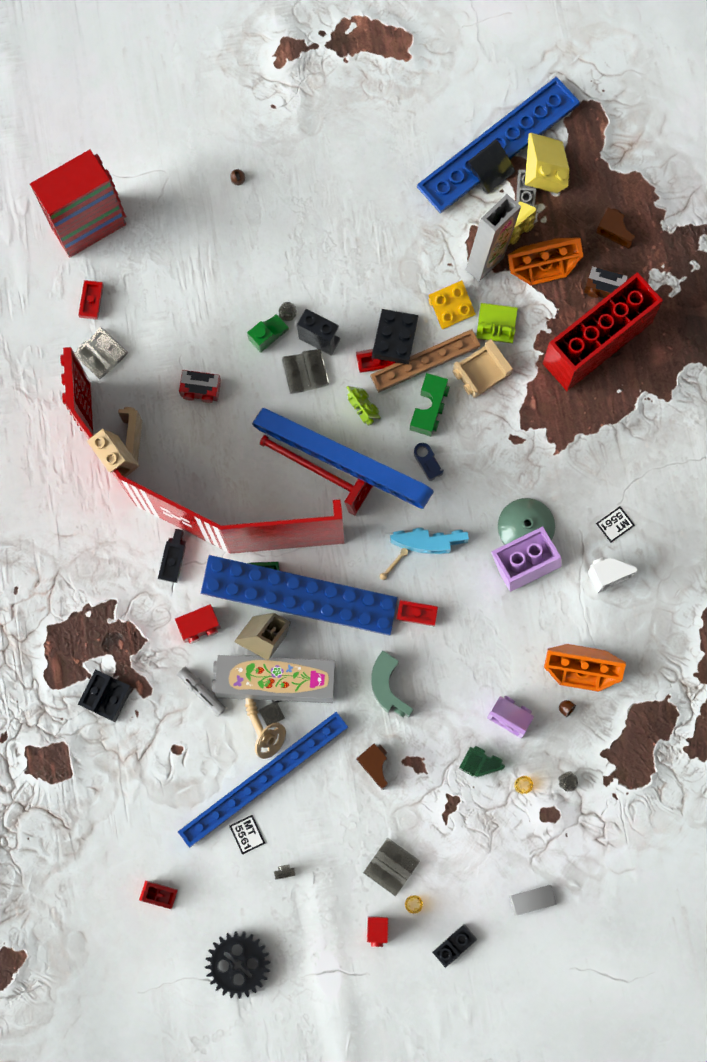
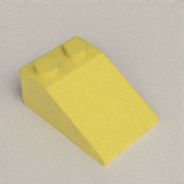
M529 133L525 185L557 194L568 187L569 166L563 142Z

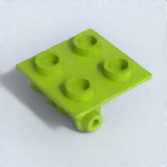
M481 303L476 334L477 339H492L498 342L513 343L518 308Z
M346 387L349 391L347 394L348 401L354 407V410L361 408L357 414L364 424L369 426L374 422L373 418L381 419L378 414L379 409L375 404L370 403L368 400L369 395L363 388Z

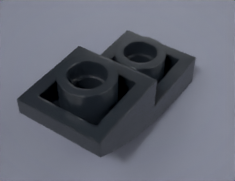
M463 924L432 953L446 968L477 941V938Z

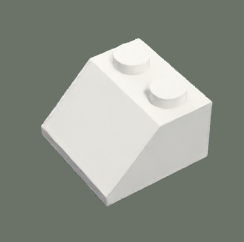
M602 557L593 561L587 573L596 592L599 593L632 578L638 570L632 565L613 558L604 560Z

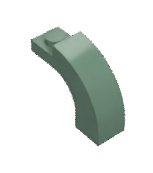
M382 650L372 669L371 684L373 694L379 705L387 713L394 707L396 714L403 718L404 716L409 718L413 709L395 697L389 687V678L399 664V661Z

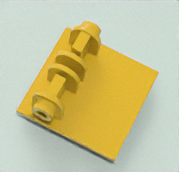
M463 280L428 295L430 298L428 299L429 304L434 308L441 329L476 315Z

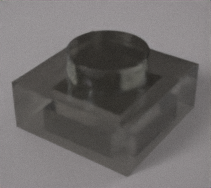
M276 701L259 709L267 726L285 719Z
M290 865L278 866V871H274L275 879L296 876L295 868H290Z

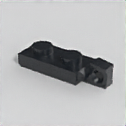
M175 529L173 538H169L166 541L158 575L159 580L178 583L186 548V541L182 540L183 530Z

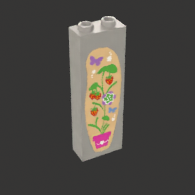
M508 194L480 219L466 271L479 282L504 258L521 209V205Z
M218 655L217 661H214L213 672L216 673V680H212V692H215L216 698L333 703L335 660L271 657L268 661L262 657Z

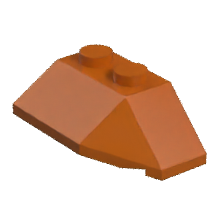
M556 238L522 246L507 255L510 273L529 285L567 277L583 257L581 238Z
M572 644L548 648L544 668L559 685L597 692L615 683L622 682L626 666L625 661L606 650Z

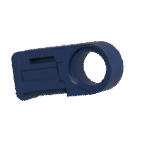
M426 443L417 444L414 448V456L427 479L432 481L435 477L443 475L444 470H441L430 446ZM419 448H426L428 454L425 457L419 456L417 454Z

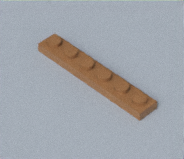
M473 329L410 356L409 365L395 363L370 374V377L379 393L480 348V343Z

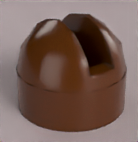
M240 169L233 170L230 175L231 182L234 185L243 184L245 181L244 172ZM237 173L239 174V177H240L239 180H237V178H236V174H237Z
M564 700L559 705V711L562 715L568 717L574 711L576 705L569 700Z

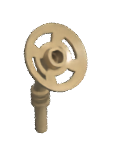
M245 699L247 716H250L258 734L255 744L256 755L262 759L270 758L283 745L286 729L277 722L263 729L257 715L259 712L257 711V706H255L257 705L253 699ZM262 747H263V748H267V747H268V751H266V752H260L261 749H262Z

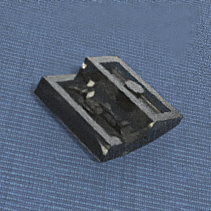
M102 327L88 341L85 340L74 352L76 357L98 379L104 377L128 354Z
M321 349L303 351L297 355L283 356L282 363L290 394L329 385Z
M387 838L363 873L396 896L420 860Z

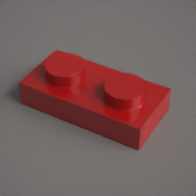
M84 280L78 314L79 318L98 320L103 282Z
M400 600L397 620L435 627L438 606Z

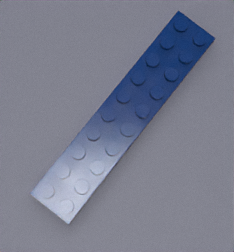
M556 76L418 183L417 188L441 214L480 183L479 179L473 175L468 161L496 139L503 147L509 159H511L528 146L529 133L542 135L578 107L580 101Z
M212 555L208 556L200 593L388 636L391 635L398 598Z

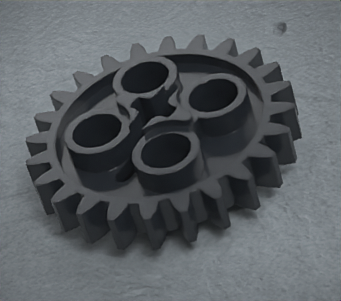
M235 931L234 937L227 933L226 940L223 937H219L221 943H213L216 948L215 950H208L212 957H206L205 960L209 961L210 965L205 966V968L211 969V972L206 976H213L210 984L217 983L218 985L215 990L218 991L222 988L223 996L230 992V998H233L234 994L237 993L238 998L241 999L244 992L249 997V990L256 993L257 989L255 986L257 985L262 988L261 979H268L264 972H270L266 965L270 964L271 961L265 960L269 953H263L262 950L266 946L259 947L260 939L254 942L253 934L246 938L245 931L241 937H239L237 931ZM235 944H239L243 949L240 956L232 953V947ZM224 953L230 954L235 961L241 960V966L250 972L252 977H248L240 968L234 969L235 963L227 958ZM249 958L257 960L258 966L256 969L248 968L247 961ZM221 960H226L229 963V969L225 972L219 969V962ZM236 974L243 975L244 983L242 985L235 984L233 979Z

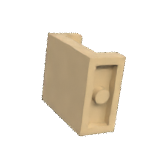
M492 339L487 341L483 348L463 361L455 362L453 366V374L458 380H462L465 391L468 395L472 394L474 398L510 376L513 370Z
M124 407V409L118 410V414L123 423H128L126 447L138 463L142 419L135 408Z
M101 429L87 441L108 472H113L117 469L122 476L127 477L139 467V464L118 435Z

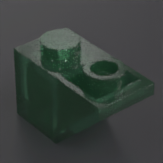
M475 746L468 749L458 769L474 778H479L502 771L505 765L502 764V759L494 755L489 757L484 754L485 750Z

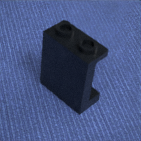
M305 309L297 323L299 339L332 356L340 341V337L335 335L339 325Z

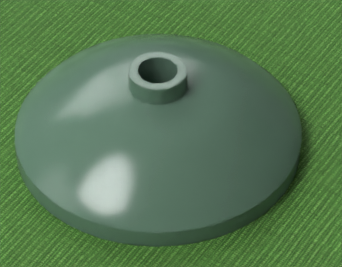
M521 498L514 500L502 510L499 516L498 533L504 545L541 527L545 529L551 540L555 533V520L551 511L546 505L535 499ZM530 521L531 526H525L524 522Z

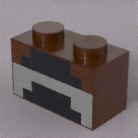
M592 266L584 293L593 298H606L626 282L628 276Z

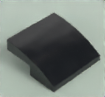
M496 139L468 161L473 175L479 179L483 191L487 194L515 172L509 157Z
M95 669L78 705L116 722L133 687Z

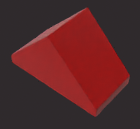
M145 881L139 901L172 909L178 890L151 881Z

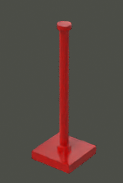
M266 435L260 440L259 444L261 446L269 447L349 491L350 493L344 503L348 512L354 516L373 488V485L360 479L356 481L355 485H352L273 442Z

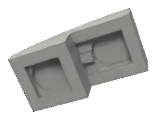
M551 885L510 896L515 916L557 905Z

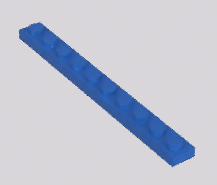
M335 712L178 831L179 835L187 846L191 848L340 735L348 726L339 714Z

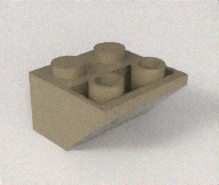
M275 613L253 616L235 639V643L269 661L285 639L291 622Z

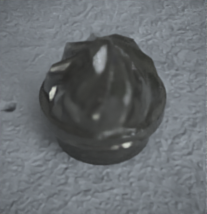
M284 302L279 307L278 311L281 319L292 321L296 317L297 310L293 303Z
M572 771L558 777L559 786L566 792H572L577 788V776L573 775Z

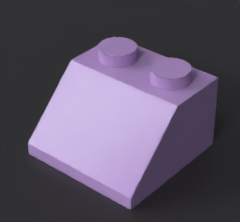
M500 696L487 719L517 737L522 738L534 718L531 715L532 711L524 706L519 708L514 705L515 701L507 696H504V698Z

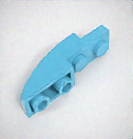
M416 528L408 533H405L403 530L393 532L394 535H390V543L418 553L446 554L451 551L450 545L468 543L469 537L468 532H463V530H455L451 532L452 534L448 535L435 533L432 535L433 537H429L428 530Z

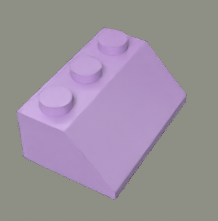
M543 527L491 551L500 575L510 592L562 567L561 556Z

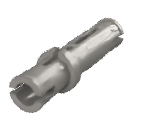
M186 666L178 672L177 676L186 683L188 689L193 691L217 717L224 712L226 707L201 683L202 680L200 678H196Z

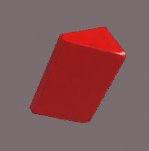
M373 349L356 352L359 373L383 369L396 363L372 358Z

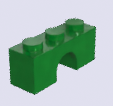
M426 373L420 396L430 399L432 406L425 410L415 408L410 423V431L430 437L433 431H437L439 421L436 419L438 414L442 415L445 406L442 400L444 396H448L450 386H447L448 379Z

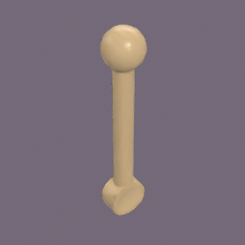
M402 548L401 554L384 573L380 574L381 580L387 579L388 573L403 556L408 554L406 548Z

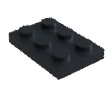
M382 309L372 358L409 365L418 315Z

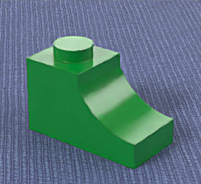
M275 314L270 319L264 322L260 321L247 332L248 340L261 353L288 331L289 327Z

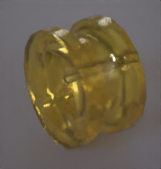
M527 776L518 777L514 783L515 790L520 794L529 793L533 788L532 780ZM520 780H522L523 782H528L529 785L526 786L528 787L527 790H525L524 788H519V785L521 784L519 783Z
M416 895L409 896L405 901V909L411 914L419 913L423 907L421 898ZM414 899L418 900L419 908L411 910L408 902Z

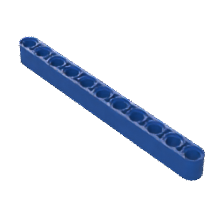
M262 408L252 423L259 431L418 508L424 509L434 493L429 486L268 409Z

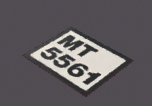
M621 506L596 523L610 543L635 526Z
M253 815L229 825L242 855L266 844Z

